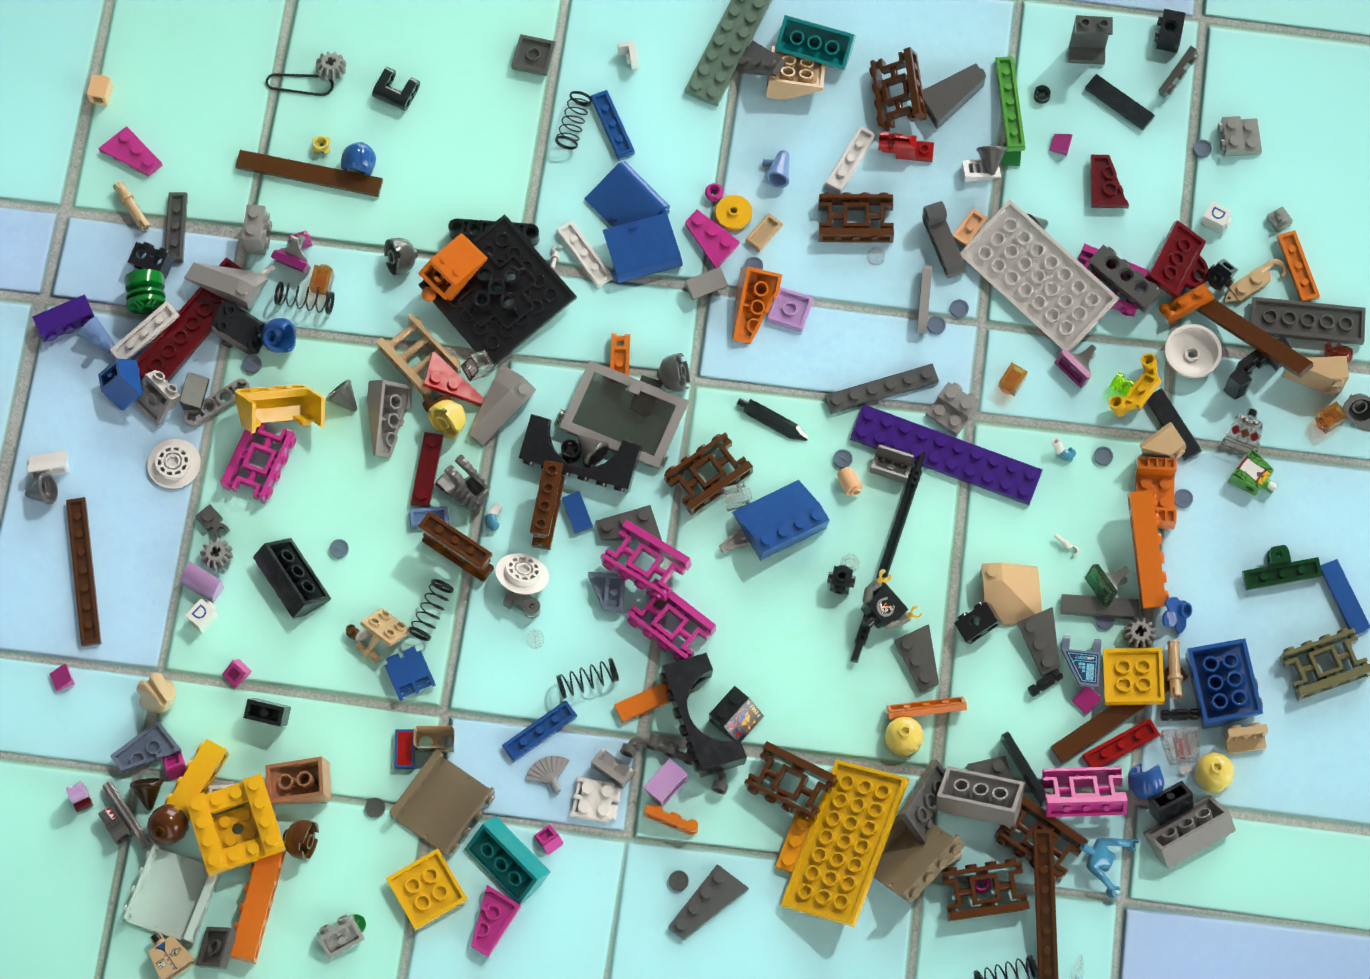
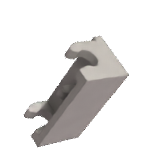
M721 267L690 278L684 284L691 300L728 287Z
M601 748L591 761L592 768L622 789H624L636 773L634 769L624 764L604 748Z

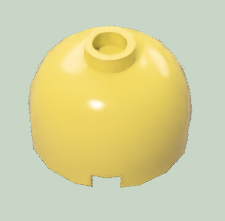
M442 400L429 409L431 413L428 415L432 426L436 431L444 432V437L452 439L463 430L466 417L464 409L460 404L451 400Z
M900 717L888 724L885 729L884 741L891 753L907 757L919 751L923 743L924 734L922 727L916 720L911 717Z
M1211 752L1202 756L1194 768L1195 781L1198 782L1204 791L1210 793L1223 791L1232 783L1234 777V766L1231 760L1218 752Z

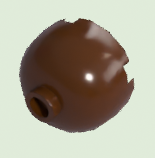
M164 804L158 807L148 818V833L151 839L161 845H172L179 842L185 837L189 828L185 813L174 808L175 806L172 804Z
M300 820L291 824L284 831L283 841H285L286 851L292 857L307 861L306 858L310 859L318 843V839H315V832L319 833L318 824L309 820Z

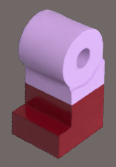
M79 781L74 786L66 787L67 794L77 813L94 806L83 782Z

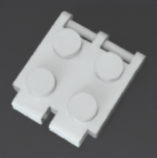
M576 777L577 786L575 794L572 796L574 802L569 816L608 823V820H616L618 806L612 805V803H619L621 788H616L615 783ZM581 783H582L583 785H582L581 795H579L580 787H581ZM579 801L578 811L576 812L577 802Z

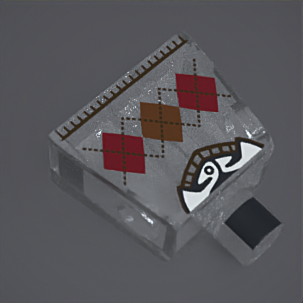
M1248 408L1245 415L1237 414L1227 430L1221 445L1248 454L1251 449L1258 452L1263 422L1256 420L1258 411Z

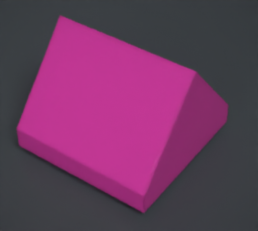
M306 230L289 236L290 240H292L293 236L297 237L298 234L305 237L301 249L312 246L310 236Z

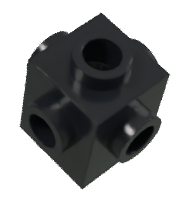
M1222 259L1216 265L1213 264L1207 271L1209 275L1205 280L1209 282L1212 288L1221 291L1233 284L1235 281L1233 277L1238 269L1227 260Z
M846 565L834 566L833 572L829 571L827 583H831L830 591L836 594L849 595L850 587L854 588L856 579L855 576H852L853 569Z

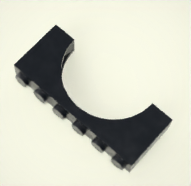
M531 414L518 457L523 459V464L533 466L534 463H537L543 469L545 460L563 463L562 475L570 477L572 473L578 475L577 479L582 481L596 480L595 484L603 487L610 484L614 486V490L625 492V489H631L643 446L622 440L618 451L605 463L590 468L576 467L563 460L555 450L550 433L552 420Z
M707 653L663 665L659 674L662 685L665 684L667 688V700L673 704L672 712L674 718L679 720L680 734L686 738L687 752L689 755L692 754L694 759L692 761L695 772L699 773L700 778L744 765L747 759L740 739L721 741L711 738L701 732L690 718L687 707V699L690 693L699 683L712 677L713 668Z

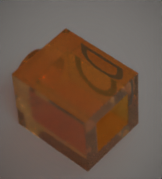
M325 264L320 266L314 265L309 283L312 293H316L317 289H319V294L326 295L327 291H331L335 277L333 268Z
M1011 362L1000 379L998 387L1005 394L1015 396L1026 380L1028 371Z
M1336 401L1317 413L1315 423L1320 430L1327 434L1342 425L1348 416Z

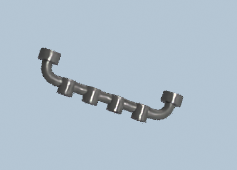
M653 734L649 738L643 736L634 737L628 743H623L620 749L622 755L634 758L637 752L635 745L643 744L650 750H658L666 756L678 758L688 765H693L692 761H694L692 754L689 755L687 750L686 753L678 750V744L668 742L666 746L660 743V737ZM722 771L715 773L718 775L719 780H714L711 789L718 794L725 795L729 786L726 784V773Z

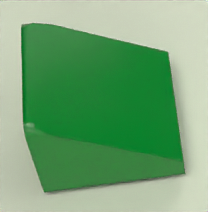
M1006 151L1002 158V165L1020 166L1021 151Z

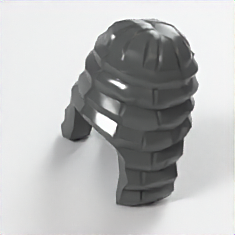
M459 455L455 462L469 476L464 479L457 469L450 465L444 470L445 473L436 480L435 486L441 491H445L450 499H454L456 503H460L466 509L480 508L488 500L490 491L484 479L477 473V470L473 468L463 455Z

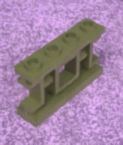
M1343 628L1337 631L1335 635L1330 636V634L1321 636L1318 641L1312 642V640L1302 643L1298 648L1294 649L1292 646L1283 650L1279 659L1281 662L1283 661L1284 668L1294 665L1300 679L1292 685L1296 691L1295 697L1297 701L1370 676V663H1367V658L1357 660L1351 647L1352 644L1358 641L1354 628L1350 630ZM1344 640L1342 645L1345 652L1338 654L1334 643ZM1308 653L1306 657L1309 664L1301 666L1296 656ZM1330 653L1336 668L1321 673L1314 657ZM1349 659L1352 668L1355 669L1342 673L1344 667L1341 661ZM1313 671L1318 682L1306 685L1308 680L1305 674Z

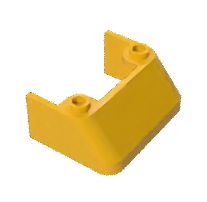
M294 384L235 390V401L241 426L251 433H256V429L261 426V423L295 420L302 426H308L314 422L318 426L324 427L325 397L306 385Z

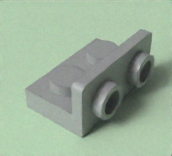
M353 914L342 915L337 919V922L332 925L326 924L317 932V939L328 958L365 940Z

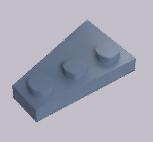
M157 720L110 755V757L124 773L182 752V750L159 720Z

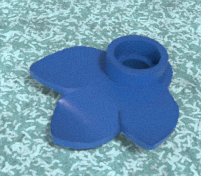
M1170 597L1165 601L1167 611L1163 614L1162 622L1166 627L1174 626L1176 633L1180 634L1186 628V619L1192 614V606L1185 600Z

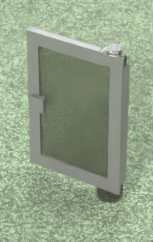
M589 360L567 411L563 409L559 411L554 427L576 437L583 435L598 441L607 442L609 444L608 450L615 453L618 451L622 440L641 445L643 448L638 462L660 469V466H666L669 457L665 455L689 400Z

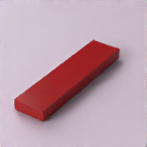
M1149 718L1082 754V758L1088 767H1104L1159 737L1160 733Z

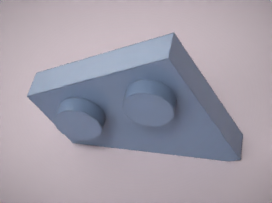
M588 572V578L603 612L623 613L625 580L618 573Z

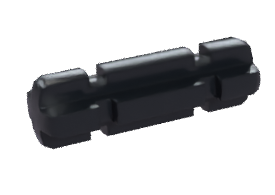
M1059 669L1051 672V675H1046L1037 681L1036 685L1033 684L1028 687L1027 690L1032 697H1036L1040 694V691H1045L1054 685L1055 681L1059 682L1064 676Z
M1166 709L1160 712L1161 721H1169L1170 719L1172 721L1198 720L1199 718L1198 709H1190L1189 711L1188 709H1172V711Z

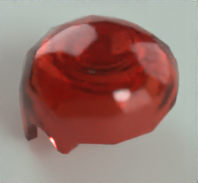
M1330 342L1324 345L1325 357L1346 356L1347 363L1353 359V349L1348 346H1342L1341 343H1338L1337 346L1332 347Z

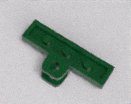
M1286 545L1274 546L1267 551L1268 566L1242 571L1246 591L1323 576L1319 557L1291 562L1290 552Z

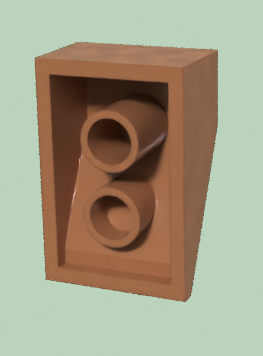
M322 756L265 765L266 789L271 804H312L332 801L330 762Z

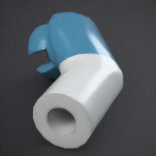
M1060 438L1052 440V445L1057 455L1066 460H1072L1076 456V451L1072 447H1069L1067 450L1064 448Z
M495 503L485 515L486 527L490 528L491 531H496L499 528L496 516L503 508L498 503Z

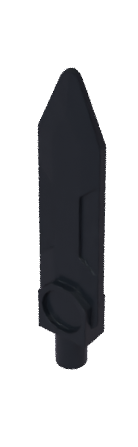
M739 398L737 405L743 407V412L789 439L808 440V436L795 422L757 401L750 399L747 402Z

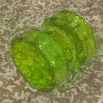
M1118 372L1110 383L1109 388L1118 390L1120 395L1125 397L1135 384V381L1125 378L1124 374Z

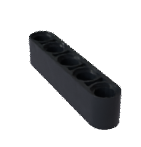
M452 219L448 224L449 235L453 240L462 233L472 241L496 221ZM512 222L532 246L539 243V228L535 224ZM455 228H460V229H461V230L458 231V232H454V231H453ZM474 229L480 230L478 233H472ZM529 233L535 234L533 237H528L527 235Z

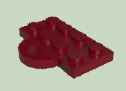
M1176 220L1171 226L1146 278L1174 299L1179 297L1183 287L1194 289L1207 281L1205 279L1209 275L1207 273L1209 270L1207 263L1200 256L1206 241ZM1195 272L1200 274L1201 279L1196 277Z

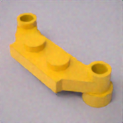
M1147 353L1141 357L1144 372L1126 396L1122 398L1116 395L1109 399L1110 409L1117 417H1122L1126 412L1135 409L1140 410L1161 383V379L1158 377L1157 360L1154 354Z

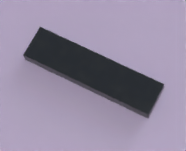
M1095 74L1085 86L1086 91L1143 131L1155 117L1152 112L1098 74Z
M1161 388L1153 392L1147 403L1162 427L1171 422L1186 444L1185 453L1182 455L1184 461L1201 453L1200 446L1163 389Z
M1008 731L1001 735L1000 741L1040 806L1045 805L1046 791Z

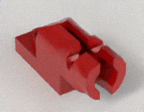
M880 132L878 151L896 154V159L932 162L934 142L916 141L917 136Z

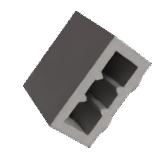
M247 204L242 232V241L246 254L265 255L266 249H269L270 245L268 232L272 231L270 213H267L265 206Z

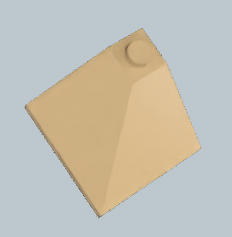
M772 46L771 51L782 57L786 63L777 77L768 76L766 97L785 100L823 91L825 64L775 51L776 46Z
M1002 562L982 563L980 569L982 600L992 605L1002 621L1001 625H1015L1018 621L1042 612L1037 566Z

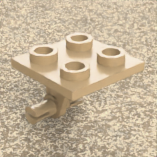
M380 608L360 622L362 627L373 634L368 647L361 641H358L355 648L361 651L365 658L369 657L375 663H378L381 656L373 651L378 641L381 640L391 647L410 634L408 632L409 628L403 622L393 617L388 611Z

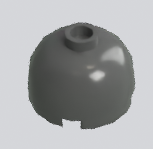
M391 238L385 241L384 256H388L389 262H386L389 272L392 275H401L410 271L418 257L416 248L404 238Z
M682 353L672 354L664 358L659 366V370H657L658 380L668 390L684 391L689 389V386H686V382H690L689 367L687 361L682 360L681 357H685Z

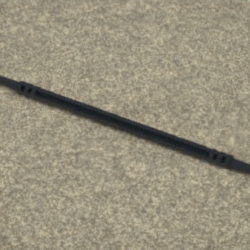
M925 452L918 456L915 466L911 469L876 576L877 579L882 569L886 570L882 578H886L889 574L923 472L921 469L926 455ZM862 624L859 626L854 641L855 647L850 659L854 663H858L862 648L866 645L868 634L871 630L864 628Z

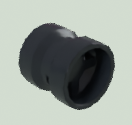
M567 439L562 443V459L567 463H575L579 460L580 446L576 440Z

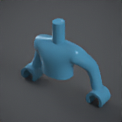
M1099 838L1095 841L1093 848L1085 843L1080 845V850L1089 855L1086 864L1087 869L1107 887L1106 894L1110 898H1118L1114 894V890L1120 891L1121 888L1114 886L1110 879L1102 872H1107L1111 868L1115 858V854L1107 846L1125 847L1129 851H1136L1133 848V843H1139L1138 839Z

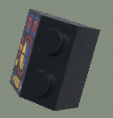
M735 685L709 713V721L732 741L740 739L741 742L764 717L752 700Z

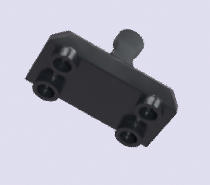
M223 301L210 324L213 334L223 339L221 343L228 348L235 346L248 355L258 354L263 345L261 333L265 323L233 303Z

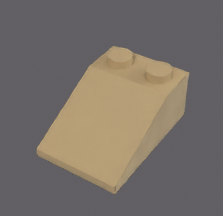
M1346 356L1307 358L1313 362V367L1301 378L1287 369L1283 371V377L1321 392H1329L1330 394L1342 391L1349 378Z

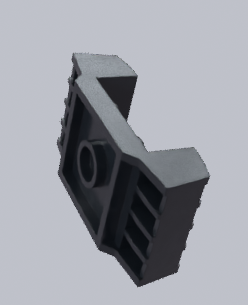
M1285 336L1278 338L1279 341L1292 348ZM1255 349L1238 362L1235 371L1229 376L1223 391L1236 400L1247 393L1252 382L1250 375L1255 368L1260 369L1267 362L1275 371L1279 370L1282 366Z

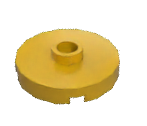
M728 195L722 198L716 206V220L726 230H741L751 222V204L742 196Z

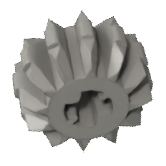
M327 51L326 55L321 53L320 58H317L315 69L320 79L325 78L326 82L332 79L335 82V78L341 80L342 75L346 73V61L343 60L342 54L337 55L336 51L330 54Z
M217 537L213 543L209 539L210 545L203 544L205 550L200 551L201 561L206 564L208 569L213 567L214 571H217L218 567H221L224 570V564H231L229 559L234 557L233 553H231L233 549L230 545L227 546L228 542L226 540L221 542L220 538Z
M1137 617L1134 618V622L1129 620L1127 626L1123 629L1126 633L1123 635V639L1128 640L1127 646L1133 644V648L1138 646L1140 648H1145V646L1151 647V641L1156 639L1154 635L1156 628H1150L1153 623L1148 622L1146 624L1145 617L1142 618L1141 622ZM1140 631V634L1143 633V636L1137 635L1136 632Z

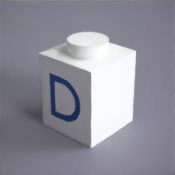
M1211 202L1201 224L1221 234L1224 228L1228 229L1232 221L1230 219L1232 211Z
M202 598L185 615L187 620L201 633L218 617L215 611L216 606L209 600L205 602Z

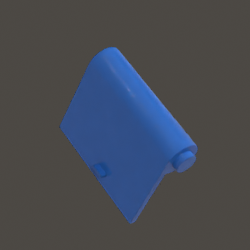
M626 161L618 163L584 198L612 227L663 213H670V205Z
M667 213L603 230L613 263V270H611L613 281L617 280L618 284L683 266L681 254Z

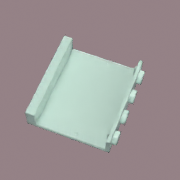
M153 843L152 848L147 850L144 867H141L138 872V883L132 887L130 893L132 898L129 905L126 904L124 907L123 919L129 924L156 933L160 932L168 937L173 936L176 940L194 945L222 873L209 876L204 863L160 849Z

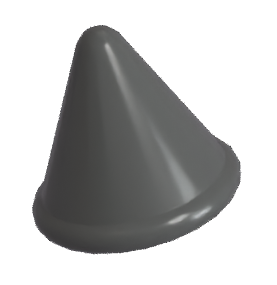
M982 146L976 149L990 175H995L1007 151V147Z
M348 379L337 386L326 397V401L355 412L357 404L351 384L352 381Z
M583 435L578 436L584 466L591 467L596 465L607 454L609 444Z
M42 473L25 491V496L51 505L57 500L58 487L50 474Z

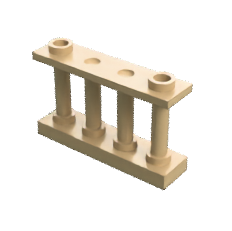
M410 313L408 315L410 323L408 327L392 340L385 341L381 337L376 341L378 350L422 396L427 394L428 398L432 396L431 389L422 386L424 380L419 377V372L428 366L431 354L415 367H410L406 363L407 359L425 344L429 343L434 349L433 352L441 356L458 374L461 373V363L456 356H451L423 327L424 324L418 317L414 318ZM416 330L422 338L403 354H398L394 350L395 346Z

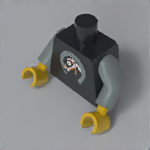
M885 569L880 570L879 578H875L864 589L861 611L866 617L861 621V624L868 630L873 625L878 629L882 627L886 629L898 628L911 621L912 617L919 618L922 615V612L918 615L913 614V610L918 608L916 605L911 608V612H907L909 609L886 584L891 580V574L886 578H882V575L886 572Z

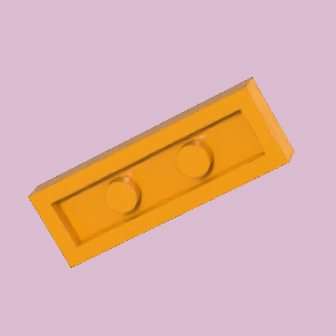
M795 813L775 868L791 874L812 823V820L808 822L801 819L798 813Z

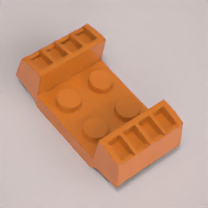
M1138 456L1136 458L1135 492L1153 490V494L1157 495L1158 502L1157 506H1155V512L1159 514L1160 525H1157V528L1174 529L1177 518V508H1174V477L1177 471V459Z

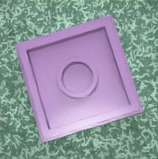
M780 287L777 297L772 302L766 322L803 332L814 297Z

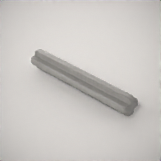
M111 781L106 782L102 788L143 849L149 847L152 843L113 783Z

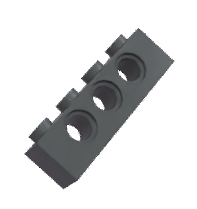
M1102 245L1090 258L1087 267L1145 314L1159 299L1161 294L1159 287L1152 282L1149 283L1140 271L1132 269L1131 264L1125 259H1120L1111 247ZM1113 263L1116 268L1109 269L1106 264ZM1127 275L1130 280L1123 281L1120 276ZM1142 287L1144 292L1138 293L1135 288Z

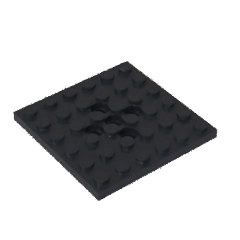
M505 214L471 241L488 258L452 301L443 299L437 292L436 298L432 301L490 370L577 299L574 292ZM483 272L490 273L488 278H481L480 275ZM515 274L516 278L510 281L507 279V276ZM425 280L418 284L421 290L431 287ZM495 286L502 287L499 292H493L492 289ZM483 297L487 299V302L479 304L478 300ZM506 300L514 301L511 306H506L504 303Z

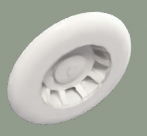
M169 439L159 443L151 451L147 461L148 473L152 480L158 485L169 489L181 488L191 483L197 476L201 465L197 449L191 443L182 439Z
M510 554L500 559L496 565L498 581L506 589L514 593L525 595L537 593L544 589L549 581V573L545 565L530 555Z

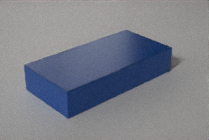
M580 491L562 497V502L574 533L577 534L593 528Z

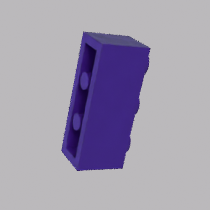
M84 294L32 317L43 342H51L63 334L74 332L75 329L84 326L95 316Z

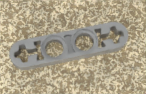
M923 265L917 321V333L926 334L932 276L931 265Z
M237 379L204 399L201 409L204 415L202 417L198 410L185 411V423L189 427H197L232 406L236 401L230 390L233 389L235 392V390L239 389V385L244 388H250L248 381ZM223 394H229L230 400L222 402L220 397ZM213 404L214 409L211 412L204 411L205 405ZM189 416H195L196 420L193 421Z

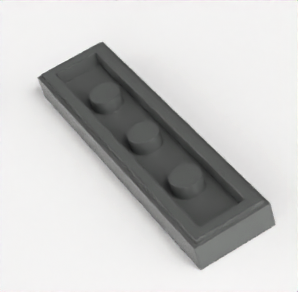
M169 192L165 249L169 250L170 255L175 258L173 263H184L188 205L187 192Z
M1062 594L1061 614L1134 619L1137 617L1139 619V599Z

